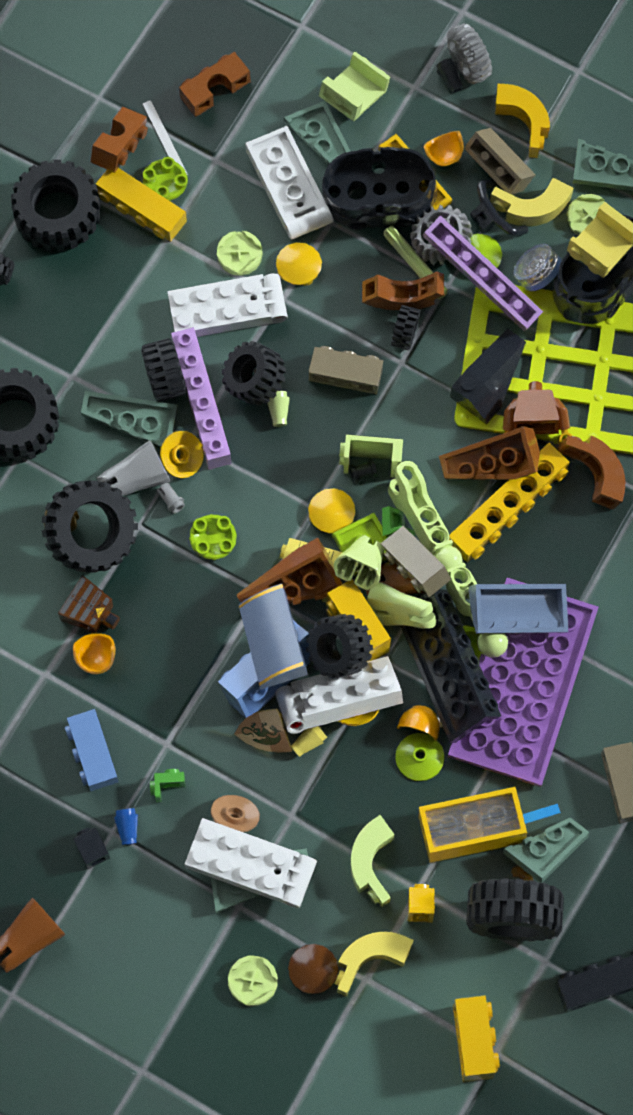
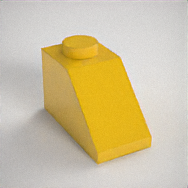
M415 884L414 887H409L408 921L432 923L435 913L434 888H429L427 884Z

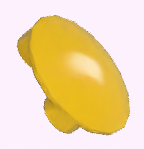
M296 242L289 244L277 256L276 268L281 279L291 284L308 286L312 284L321 271L322 261L320 254L314 247L306 243Z
M335 488L324 489L311 499L308 508L309 520L320 531L333 534L353 522L355 504L351 497L342 490Z

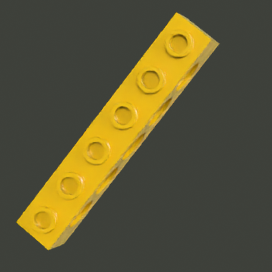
M548 443L540 451L538 471L546 470L549 475L543 477L537 472L516 480L509 479L449 535V540L453 541L452 547L458 549L462 558L467 563L472 558L474 560L478 559L485 551L484 547L489 542L491 544L495 543L502 534L500 532L506 526L511 528L518 521L519 518L517 516L523 511L527 513L535 505V499L539 496L544 497L551 490L552 487L550 485L556 480L560 482L569 472L567 471L569 461L552 444ZM523 485H529L533 490L531 492H525L521 489V487ZM513 501L516 506L509 508L505 506L504 502ZM495 516L499 519V522L490 523L487 518ZM472 532H479L483 537L474 539L470 534Z

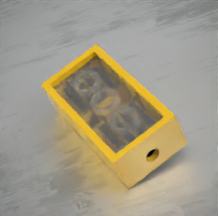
M516 787L419 807V821L430 863L517 845L527 838V829Z

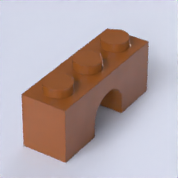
M235 52L230 55H224L211 67L208 66L202 69L194 78L186 79L179 87L180 98L192 114L197 117L214 106L213 94L210 92L211 87L224 85L231 93H234L251 82L250 70Z
M122 107L113 118L111 135L102 132L93 144L90 162L114 173L120 165L124 166L129 153H133L136 150L139 140H143L147 134V117Z

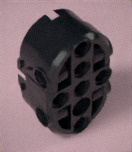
M380 147V151L375 152L373 148H364L343 153L331 161L326 168L322 180L324 201L332 217L338 223L354 230H361L367 227L411 226L416 223L418 217L423 218L425 212H430V208L434 206L437 199L434 170L422 154L408 148ZM378 168H382L385 170L383 173L380 174L374 173V171ZM428 187L426 192H422L421 188ZM401 188L408 189V192L400 194L398 193V190ZM354 189L366 191V195L359 200H353L348 196ZM380 189L386 191L383 195L375 194ZM334 192L340 194L337 198H332L330 196V194Z
M623 215L633 223V217ZM633 246L621 258L623 262L616 264L604 278L591 272L586 264L574 259L567 251L566 256L561 261L559 272L554 278L553 285L554 302L565 319L583 324H595L610 319L615 315L619 307L633 293ZM583 289H589L591 292H585Z

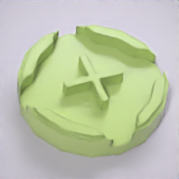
M584 194L572 201L566 215L567 224L571 231L579 236L596 217L598 209L605 202V199L594 194Z
M230 232L218 243V262L223 270L232 275L242 276L250 274L257 269L262 260L261 243L256 236L249 232Z
M246 956L239 959L231 967L228 975V987L232 996L239 1003L246 1006H259L268 1002L274 996L277 989V973L274 966L267 959L258 956Z

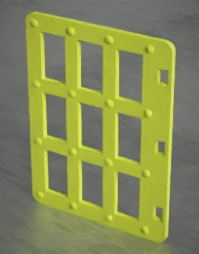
M515 285L543 313L538 317L535 341L524 340L526 344L522 355L532 356L529 379L512 378L507 392L518 394L521 390H528L530 382L538 381L542 383L543 390L550 389L553 391L554 398H559L561 401L590 405L586 429L570 426L568 433L579 437L584 442L592 435L607 444L614 452L633 455V436L600 431L604 407L633 412V396L606 392L609 369L633 372V357L612 354L615 331L633 333V303L624 302L610 319L595 324H583L569 321L563 317L554 302L553 291L544 289L528 291L523 286ZM477 287L475 288L461 375L482 354V350L487 349L499 337L485 334L489 311L504 313ZM552 321L601 328L598 351L548 344ZM546 359L595 366L592 390L542 382ZM456 404L454 421L459 427L500 434L505 432L503 430L504 416L495 415L486 425L460 404ZM559 430V434H535L536 439L559 444L558 438L561 435V430Z

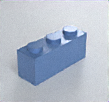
M95 709L68 717L69 726H66L65 730L69 741L74 739L76 745L72 752L76 763L81 762L84 770L79 772L83 786L89 785L90 791H94L118 783L119 781Z

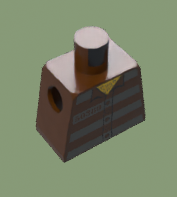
M83 575L58 612L61 621L96 633L102 624L113 630L120 620L119 616L110 612L113 608L112 599Z

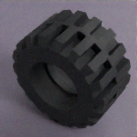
M167 338L142 345L141 353L156 401L161 402L185 395L186 385L173 341Z
M255 341L243 342L241 346L237 345L234 348L235 351L228 354L229 358L223 364L225 369H222V375H224L222 382L226 385V391L230 395L251 405L255 404L258 406L262 405V402L265 404L270 402L269 398L274 399L277 396L276 392L282 389L281 383L285 381L283 376L286 372V367L283 366L284 360L274 350ZM256 369V372L251 379L252 373Z
M340 614L315 622L314 627L309 630L310 636L306 639V642L309 643V646L306 647V652L310 654V657H308L310 663H314L313 668L316 671L320 670L322 676H328V678L332 679L361 672L363 668H366L368 665L367 661L371 660L372 657L370 651L373 650V645L370 644L372 636L367 633L368 627L366 625L362 626L363 621L359 618L355 619V616L351 614ZM337 637L340 639L343 646L342 656L340 655L336 647Z

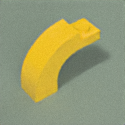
M497 84L495 114L515 116L527 125L530 132L529 157L538 158L539 150L544 149V138H548L550 130L549 116L544 105L533 93L522 87L510 84Z

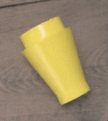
M319 726L305 729L291 747L300 757L306 752L324 744L323 741L327 736Z

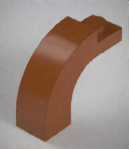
M438 271L413 281H396L380 275L362 281V303L381 309L400 310L402 305L422 309L435 305V299L444 296V274Z
M592 435L585 442L579 437L567 436L559 443L557 450L561 454L583 462L592 471L595 478L592 502L610 509L616 508L623 502L625 493L624 470L618 457L607 444Z

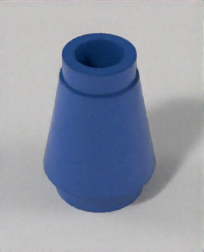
M135 808L115 811L116 817H114L122 845L137 843L138 814L135 813Z

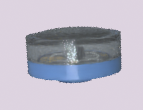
M548 244L536 245L519 258L514 267V277L526 290H539L556 277L559 272L561 258Z

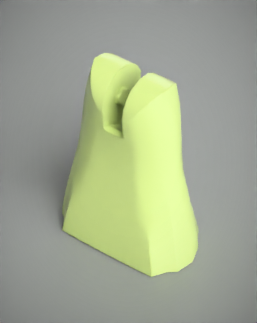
M363 535L350 548L337 557L334 561L335 575L345 581H351L354 573L357 572L358 575L354 583L358 587L369 590L379 583L384 548L378 541H376L375 545L369 544L370 538Z
M382 582L370 589L367 596L368 604L374 610L383 626H412L429 629L436 625L431 602L404 594Z

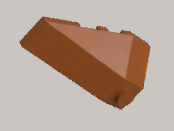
M523 426L440 455L439 459L445 479L516 480L538 472L540 450L534 429Z
M316 538L293 551L239 592L237 597L242 603L265 589L282 584L288 603L296 605L301 604L303 600L313 598L315 600L324 599L327 597L328 592L343 583L335 575L334 565L319 538Z

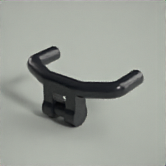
M494 179L479 181L477 192L480 204L470 213V216L474 221H477L480 231L486 233L495 224L511 236L527 234L528 227L526 225L511 226L500 217L488 199L486 189L495 188L497 186Z

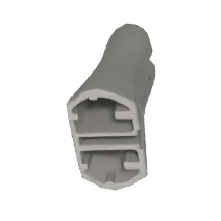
M150 440L96 478L98 482L113 484L111 487L120 489L122 496L170 482L167 472Z

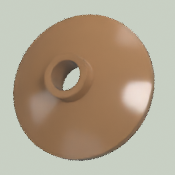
M222 796L216 799L211 807V816L215 823L240 832L254 829L259 822L260 814L258 808L250 800L241 796Z

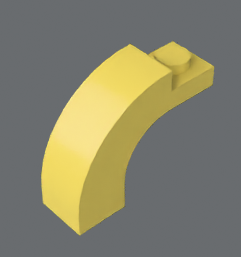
M553 178L546 191L534 199H520L495 187L491 193L490 202L496 210L507 212L506 222L518 226H538L555 219L562 213L572 197L573 187Z
M376 932L365 935L353 942L338 961V966L346 970L345 972L340 970L335 984L338 985L337 993L347 996L358 970L370 960L384 959L403 967L414 940L393 932Z

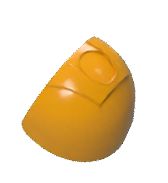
M460 131L440 135L424 144L427 156L439 166H448L458 162L464 149V142Z
M89 634L74 643V660L85 672L101 674L112 666L116 648L111 636L106 634Z
M416 705L405 711L397 726V729L409 727L423 731L432 736L434 741H437L440 730L436 713L431 708L423 705Z

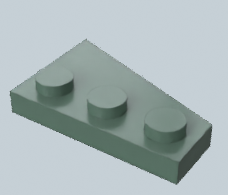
M326 101L284 117V122L328 165L337 156L350 152Z

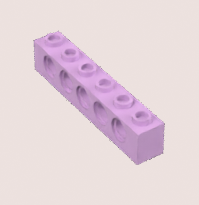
M441 215L424 232L423 237L523 331L527 330L543 313L536 304Z
M194 327L171 333L172 341L182 369L187 396L208 469L231 464V454Z

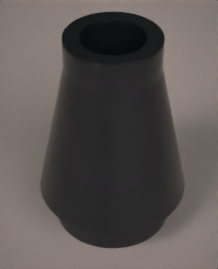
M452 58L439 62L436 65L438 69L436 72L450 92L456 93L462 90L463 85L457 62H454Z

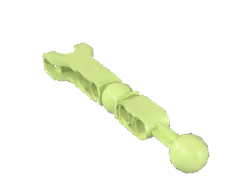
M411 461L401 462L395 470V478L389 483L388 494L395 507L407 517L421 544L445 566L451 578L446 583V589L451 595L458 611L465 616H470L472 619L470 603L466 599H470L469 586L477 583L471 572L465 568V563H462L461 553L457 548L452 547L453 541L449 540V533L428 496L424 477L417 465ZM402 470L410 471L412 478L408 480L402 473ZM395 486H399V492L395 490ZM421 518L427 519L429 523L423 522ZM432 538L438 539L441 543L434 542ZM455 578L460 579L463 584L457 583ZM480 633L478 637L480 652L490 658L501 656L508 648L507 635L505 633Z

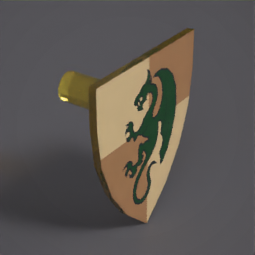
M278 709L258 711L249 715L240 723L234 734L245 743L257 749L268 752L292 751L282 722L283 716Z

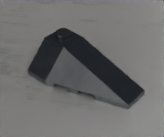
M507 328L453 384L450 398L487 425L503 405L526 341Z

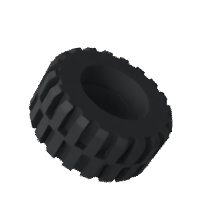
M54 159V163H48L46 160L42 161L38 167L36 165L29 167L28 173L23 172L19 176L20 183L16 182L13 187L14 193L11 195V208L19 232H22V236L26 241H31L32 245L40 248L41 245L44 246L45 251H52L53 248H57L58 252L65 251V247L70 246L71 249L78 247V242L84 243L89 239L88 233L93 234L95 232L96 224L100 221L101 207L99 194L93 178L90 174H86L85 169L81 166L75 168L74 163L66 161V164L58 159ZM50 193H67L78 202L75 209L69 215L60 219H47L35 212V207L40 199Z
M11 368L10 372H4V369L0 370V405L10 400H23L34 406L35 416L21 430L13 432L0 430V457L3 462L8 463L10 459H15L16 463L23 462L22 458L29 457L31 460L36 457V452L40 451V453H43L47 449V442L52 444L55 439L54 432H58V419L60 418L56 399L48 383L44 384L43 378L35 375L33 377L31 371L23 370V373H20L18 368Z
M75 482L63 487L61 492H56L52 496L54 500L51 503H47L45 507L47 514L42 516L41 522L45 523V530H41L42 537H46L47 543H45L47 550H51L54 553L52 557L56 561H61L63 566L80 572L106 571L111 569L113 565H119L122 562L121 558L128 556L132 551L129 547L131 544H135L137 537L133 536L134 530H138V523H134L133 517L137 515L135 509H130L129 507L131 504L129 498L123 497L122 491L117 487L113 488L111 484L106 482ZM85 504L99 506L105 512L109 523V530L105 541L95 549H84L78 546L71 535L70 523L72 516L80 506Z
M489 879V881H479V883H474L468 890L466 925L472 933L492 939L528 942L554 939L559 936L563 928L564 896L561 890L553 885L549 886L546 883H538L531 880Z

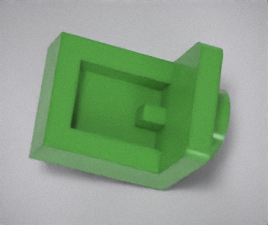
M390 506L382 508L383 536L389 537L400 527H405V514ZM406 528L413 536H415L414 530Z
M167 769L165 773H154L155 781H150V794L155 796L156 802H161V788L185 787L184 772H179L178 769Z

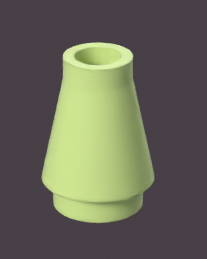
M277 391V396L274 399L270 397V402L267 404L273 426H286L289 397H287L286 391Z

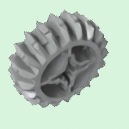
M463 23L453 27L446 33L449 54L453 61L457 62L458 70L464 79H467L470 84L481 83L492 74L491 60L486 46H484L482 39H480L474 28Z
M440 204L437 210L431 207L430 212H425L423 218H417V224L412 225L413 232L410 233V238L412 240V247L419 257L421 256L425 262L430 260L433 265L439 261L440 265L443 266L447 259L433 245L424 242V232L441 215L453 228L457 226L459 228L458 232L470 244V238L473 233L470 221H468L464 213L461 214L458 208L453 210L450 205L444 209Z

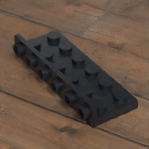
M439 589L430 597L424 594L419 598L432 603V612L436 618V625L429 629L412 626H401L447 738L450 743H456L488 719H498L501 717V713L498 709V703L489 688V682L482 672L479 659L473 651L471 641L463 628L461 618L454 607L452 597L447 590Z

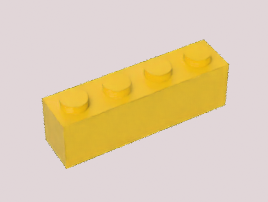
M119 168L115 173L106 170L96 183L99 198L102 201L112 203L124 215L129 214L140 226L149 227L160 239L165 238L171 242L187 222L186 211Z

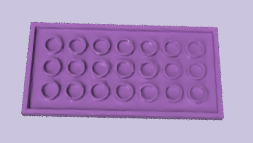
M506 578L505 584H526L510 578ZM567 597V633H505L508 639V648L504 654L496 658H490L481 654L479 660L480 667L489 682L492 695L498 703L501 717L498 719H488L461 740L452 743L448 757L538 787L542 786L598 606Z

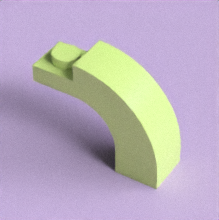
M379 815L361 830L354 842L351 854V874L359 893L368 888L367 894L374 904L379 903L381 907H384L390 903L391 897L376 878L372 869V861L375 854L381 848L394 840V833L381 815Z

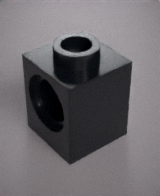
M90 827L85 828L77 833V837L73 838L88 869L110 859L96 827L90 829Z

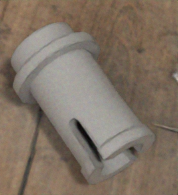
M164 483L157 489V493L168 505V511H172L175 514L184 508V499L175 493L169 483Z

